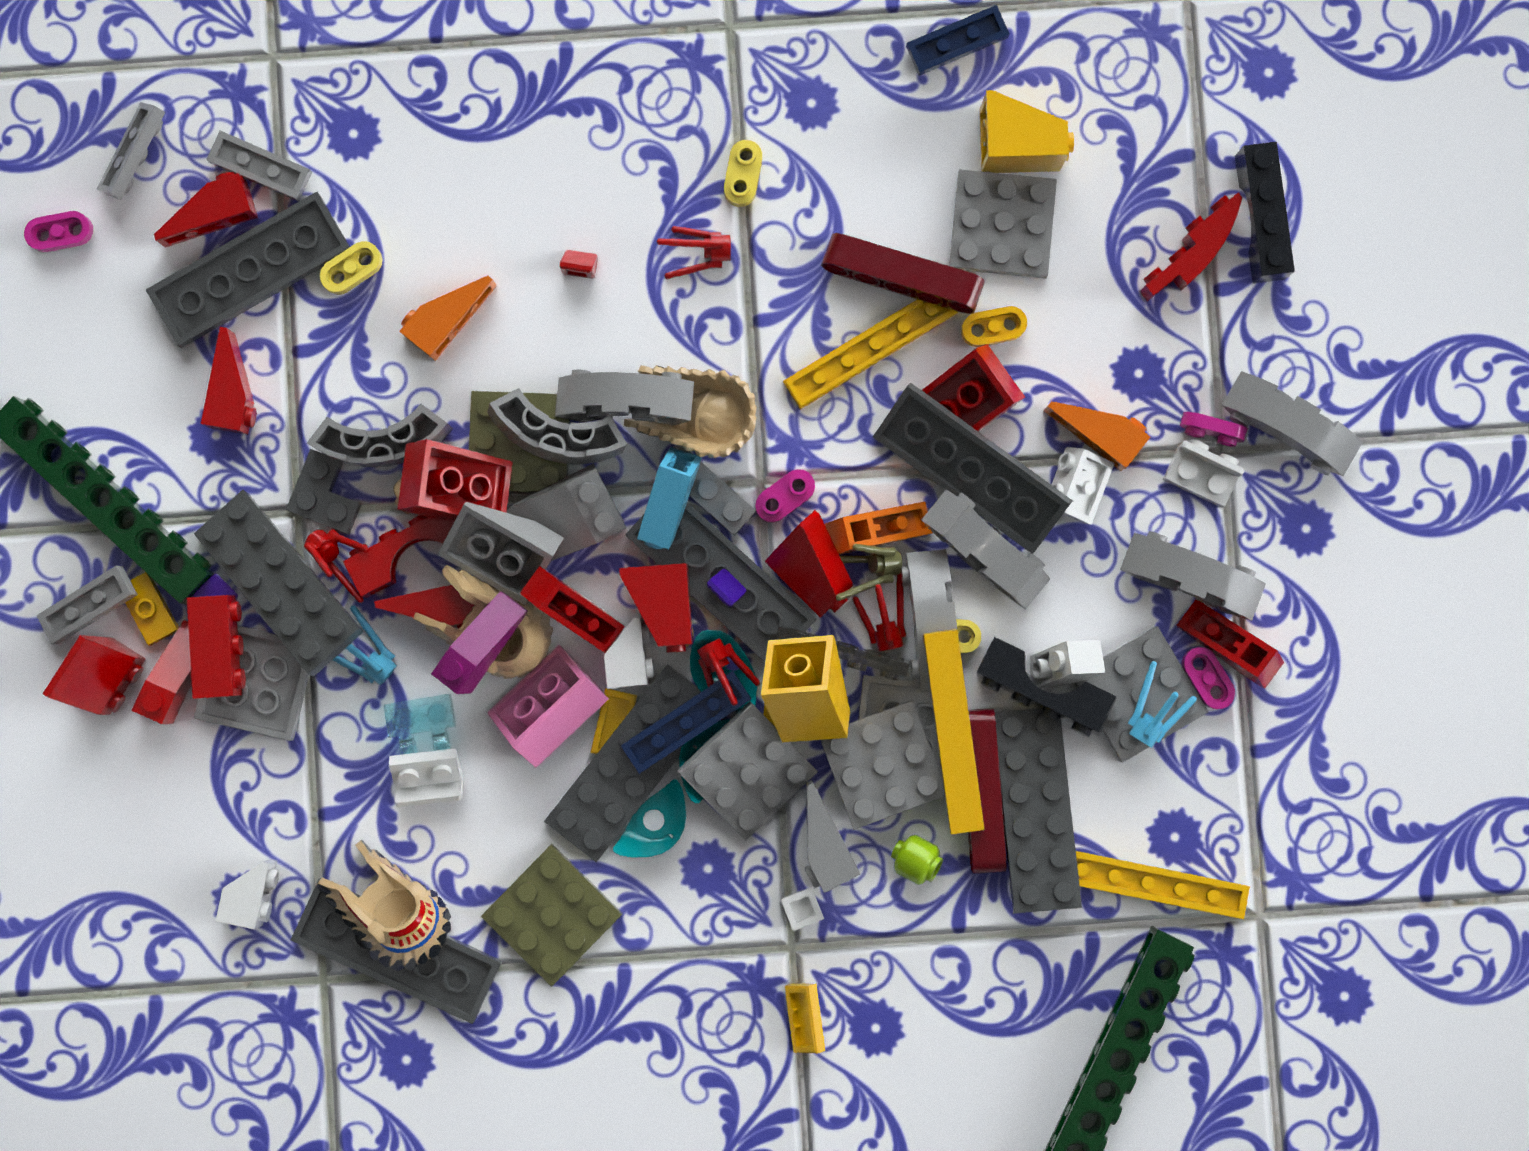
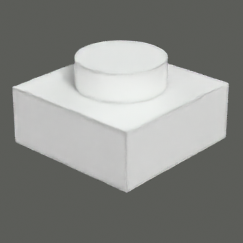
M812 886L781 898L793 931L824 919Z

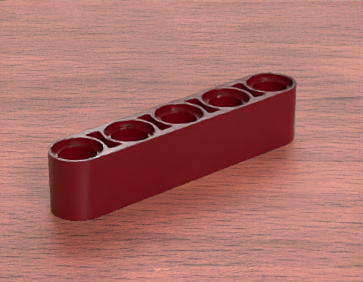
M833 233L831 235L821 263L823 269L835 275L965 314H974L985 283L982 277L974 273L840 233Z
M993 708L968 710L985 829L968 832L972 874L1006 872V850L995 712Z

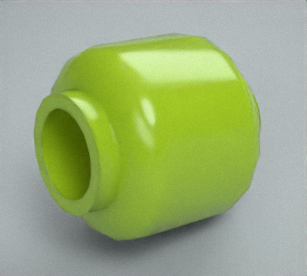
M918 835L908 837L905 842L899 840L891 854V858L895 859V872L917 885H921L926 881L932 882L943 862V858L939 857L940 850L938 846Z

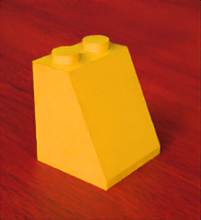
M986 90L979 109L981 171L992 173L1060 171L1065 161L1069 160V153L1074 151L1073 132H1068V121L996 91Z
M834 635L768 640L761 697L782 743L848 737L850 707Z

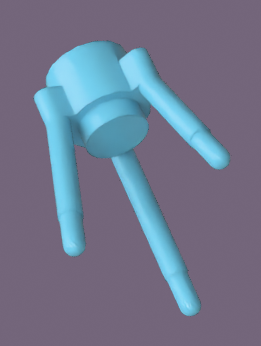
M353 605L350 607L351 612L381 654L379 655L374 651L368 657L354 645L350 644L345 649L363 662L362 667L338 655L333 661L363 676L371 684L375 681L378 685H382L397 667L392 661L395 655L386 648L365 617Z
M1155 661L1150 663L1134 714L1128 724L1133 726L1129 734L1151 748L1156 741L1160 743L1165 733L1197 700L1196 696H1191L1163 724L1161 721L1178 698V693L1173 692L1155 718L1147 713L1141 718L1157 667Z

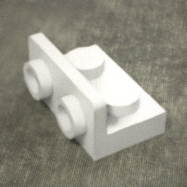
M1191 439L1190 442L1184 441L1180 443L1162 480L1221 508L1225 507L1238 477L1243 475L1245 468L1239 466V460L1230 455L1221 453L1218 456L1209 452V446L1198 440Z
M1066 447L1058 460V469L1051 484L1073 500L1063 514L1084 524L1091 525L1115 463L1086 449Z
M456 748L389 756V768L395 785L396 807L459 801L462 799L463 773Z

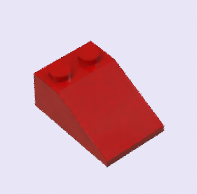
M988 344L974 349L922 389L923 392L978 432L1026 398Z
M428 439L408 443L405 448L397 510L427 517L456 520L464 503L469 502L507 513L513 462Z
M80 635L44 690L43 695L98 715H110L112 712L118 711L124 703L126 696L123 694L129 684H134L140 678L144 670L142 664L146 658L114 638Z

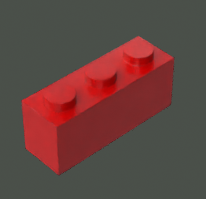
M541 566L538 567L520 592L522 596L539 610L604 653L608 651L625 627L605 610Z
M236 596L188 597L187 613L193 699L242 695L241 689L245 688L246 676L244 669L240 668L239 655H242L244 651L243 638L241 635H238L237 622H240L242 618L240 602H236Z

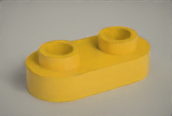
M1014 306L977 312L969 315L964 320L961 327V336L972 347L1014 341L1025 332L1027 317L1021 309ZM1012 320L1015 323V329L1007 330L1004 327V321ZM972 327H981L983 335L979 337L974 336L971 331Z

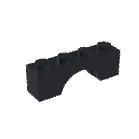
M1277 142L1245 145L1235 155L1239 188L1245 193L1250 212L1251 241L1248 254L1252 282L1255 284L1285 280L1295 272Z
M994 637L977 670L978 677L982 678L980 684L995 692H999L1000 688L1012 693L1011 699L1025 707H1029L1030 703L1042 708L1041 714L1053 721L1059 722L1060 718H1063L1073 723L1071 729L1083 736L1090 737L1091 733L1099 736L1116 702L1115 695L1086 681L1075 690L1067 693L1055 694L1046 692L1037 687L1027 675L1025 651Z

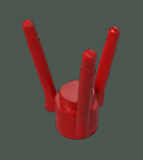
M673 226L671 228L672 232L704 238V240L659 238L656 241L658 245L704 248V258H710V261L665 273L664 277L666 279L680 277L709 268H722V261H731L730 235H721V232H708Z
M331 529L328 533L323 530L312 532L304 544L306 551L312 555L327 577H331L334 574L356 601L362 603L364 601L363 597L360 596L356 588L332 561L339 554L338 542L363 552L368 551V546L344 537L334 529Z
M900 573L897 575L896 582L897 626L895 620L889 621L880 584L875 585L882 623L876 625L877 631H875L859 598L854 596L852 599L869 634L871 644L877 643L878 652L904 646L902 637L907 636L904 627V587Z
M719 638L697 650L701 658L698 662L703 670L707 686L709 687L714 683L712 673L716 672L733 706H736L738 702L722 669L730 664L727 659L728 657L755 686L760 685L759 679L739 658L730 643L724 646Z

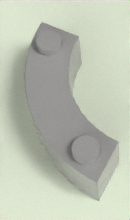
M572 370L571 375L560 377L558 380L555 417L588 422L601 420L609 416L612 418L613 416H628L629 413H632L633 420L669 425L691 421L694 381L681 379L682 375L675 372H663L662 376L621 372L591 373L587 370Z
M1241 371L1222 403V406L1231 414L1230 420L1246 428L1248 425H1251L1284 442L1312 462L1311 467L1321 474L1329 475L1332 472L1344 476L1363 442L1339 421L1333 423L1329 418L1319 414L1321 409L1299 396L1293 400L1288 394L1278 390L1277 385Z
M520 388L489 403L488 415L508 439L523 450L549 461L564 464L595 463L622 454L627 446L625 439L611 416L588 423L571 422V424L559 422L549 418V415L531 404Z
M420 404L403 420L380 430L366 431L354 429L326 417L307 444L347 464L361 467H388L404 463L406 444L425 439L441 442L453 430V427Z
M946 489L921 521L942 542H946L957 552V556L976 572L982 567L981 573L994 584L993 586L1026 610L1050 580L1043 570L1045 564L1032 553L1026 556L996 532L974 511L973 508L976 504L966 495L960 493L956 496Z
M1149 531L1147 536L1138 533L1133 534L1120 570L1138 580L1172 591H1177L1178 589L1226 614L1253 620L1266 583L1254 577L1256 574L1254 570L1240 565L1234 568L1205 555L1168 543L1166 536Z
M946 549L906 553L907 566L901 567L903 587L909 586L915 635L916 660H911V674L913 680H919L921 693L931 692L923 633L957 629L955 604L952 600V581Z

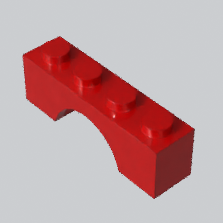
M419 515L408 522L410 527L400 532L397 529H393L379 536L380 542L369 547L367 552L358 549L351 550L349 552L350 558L344 560L343 563L360 596L368 598L395 584L396 568L402 554L412 545L423 541H435L443 544L455 520Z

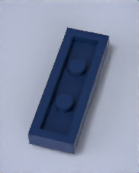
M996 4L907 42L906 48L920 76L1009 38L1010 33Z

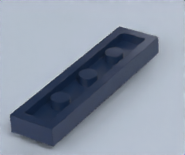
M734 671L727 674L726 677L738 703L736 706L731 704L720 680H718L621 744L622 749L639 774L751 700L750 695Z

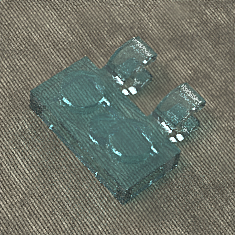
M451 694L384 704L388 738L398 737L400 755L418 753L414 734L429 731L432 733L434 751L451 749L447 728L456 727Z

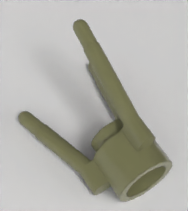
M853 544L852 548L854 550L873 554L870 556H840L842 562L868 563L869 571L872 574H876L878 578L837 594L836 599L840 601L874 588L877 584L893 583V576L901 573L903 565L900 552L895 547L882 548L864 544Z

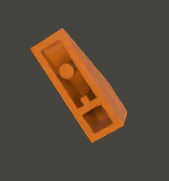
M487 275L419 306L416 311L411 310L407 313L401 322L403 327L399 332L436 361L497 285Z
M1053 401L1043 410L1101 457L1115 463L1114 467L1119 471L1128 467L1150 439V436L1145 433L1147 428L1133 417L1127 419L1121 415Z
M925 501L846 516L825 523L839 555L857 551L852 548L853 544L877 547L933 533L921 521L928 512Z

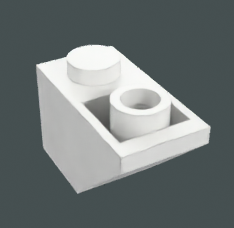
M634 618L604 655L607 689L649 685L648 678L654 677L652 657L646 658L645 645L651 644L650 630L647 625H643L641 618Z
M1100 640L1065 641L1030 656L1031 675L1034 679V684L1039 688L1085 681L1105 673Z
M270 859L264 861L223 887L215 921L254 930L263 926L264 922L267 923L272 911V903L268 902L270 891L276 888L279 879V870L276 869L277 860Z

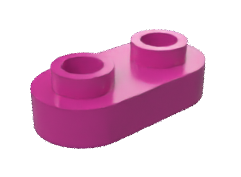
M77 211L37 217L26 225L24 238L29 246L39 252H51L82 246L91 239L93 224L88 217ZM81 225V232L78 235H74V227ZM48 231L49 238L46 241H41L42 233Z
M1183 412L1180 426L1185 429L1186 435L1195 438H1204L1205 435L1216 437L1217 443L1229 447H1236L1237 442L1243 443L1248 428L1240 424L1195 412Z
M800 469L786 474L758 496L756 500L758 516L769 523L779 522L812 497L815 490L813 477L807 471ZM796 480L803 481L805 484L804 490L801 492L795 491L792 487L793 482ZM768 500H776L779 505L778 509L775 511L767 510L765 505Z
M1204 647L1192 648L1187 651L1182 659V668L1204 705L1212 709L1228 707L1234 700L1235 688L1215 654ZM1196 658H1200L1203 661V668L1201 670H1196L1193 666V661ZM1214 686H1217L1221 691L1217 699H1214L1210 694Z

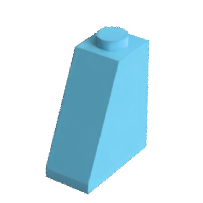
M670 447L660 463L637 537L638 540L644 541L648 547L669 550L675 539L702 457Z

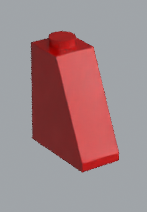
M814 510L770 554L765 563L821 618L829 609L835 613L849 600L845 598L838 601L836 595L850 589L853 583L820 514Z
M682 563L619 568V575L659 647L666 646V653L685 652L686 645L693 644L688 565Z

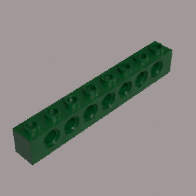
M13 396L0 410V439L180 604L187 605V598L191 597L214 575L209 570L212 564L198 552L193 555L185 547L188 542L176 531L172 530L169 533L161 525L164 520L150 508L145 511L137 503L140 498L126 486L121 489L113 481L116 476L102 464H99L97 467L89 459L92 454L78 442L72 444L65 437L68 432L54 420L48 422L41 415L44 410L30 398L23 400ZM35 424L37 434L32 440H29L27 431L30 426ZM59 446L61 448V457L53 463L51 452ZM83 468L86 473L85 480L77 485L75 474L79 469ZM107 490L110 500L107 505L101 507L99 496L103 491ZM131 512L134 516V523L129 529H125L123 518L127 513ZM155 534L158 538V546L150 552L146 545L147 540L151 535ZM179 556L182 559L183 566L178 573L174 574L170 565L172 560Z
M1151 925L1044 1151H1067L1073 1144L1082 1145V1151H1104L1108 1140L1105 1134L1110 1124L1115 1125L1121 1115L1122 1106H1120L1124 1094H1130L1134 1088L1137 1079L1134 1073L1139 1063H1145L1150 1054L1151 1045H1149L1153 1033H1158L1165 1022L1166 1015L1163 1012L1168 1002L1172 1003L1178 995L1180 985L1177 983L1182 972H1187L1194 961L1193 946ZM1160 960H1167L1169 964L1167 973L1163 976H1156L1154 974L1155 964ZM1151 990L1154 992L1153 1003L1146 1007L1141 1006L1139 1003L1141 994ZM1131 1021H1138L1140 1023L1138 1034L1133 1037L1126 1036V1025ZM1116 1052H1124L1126 1055L1125 1062L1119 1067L1111 1066L1110 1059L1112 1055ZM1103 1082L1110 1083V1093L1105 1097H1097V1086ZM1088 1113L1096 1114L1097 1120L1092 1127L1085 1128L1081 1126V1120L1084 1115Z

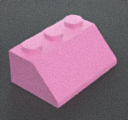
M558 645L532 672L527 674L487 713L510 745L536 768L609 698L565 649Z

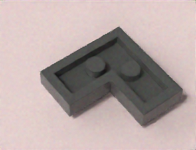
M310 449L286 510L350 535L362 504L332 493L343 462Z

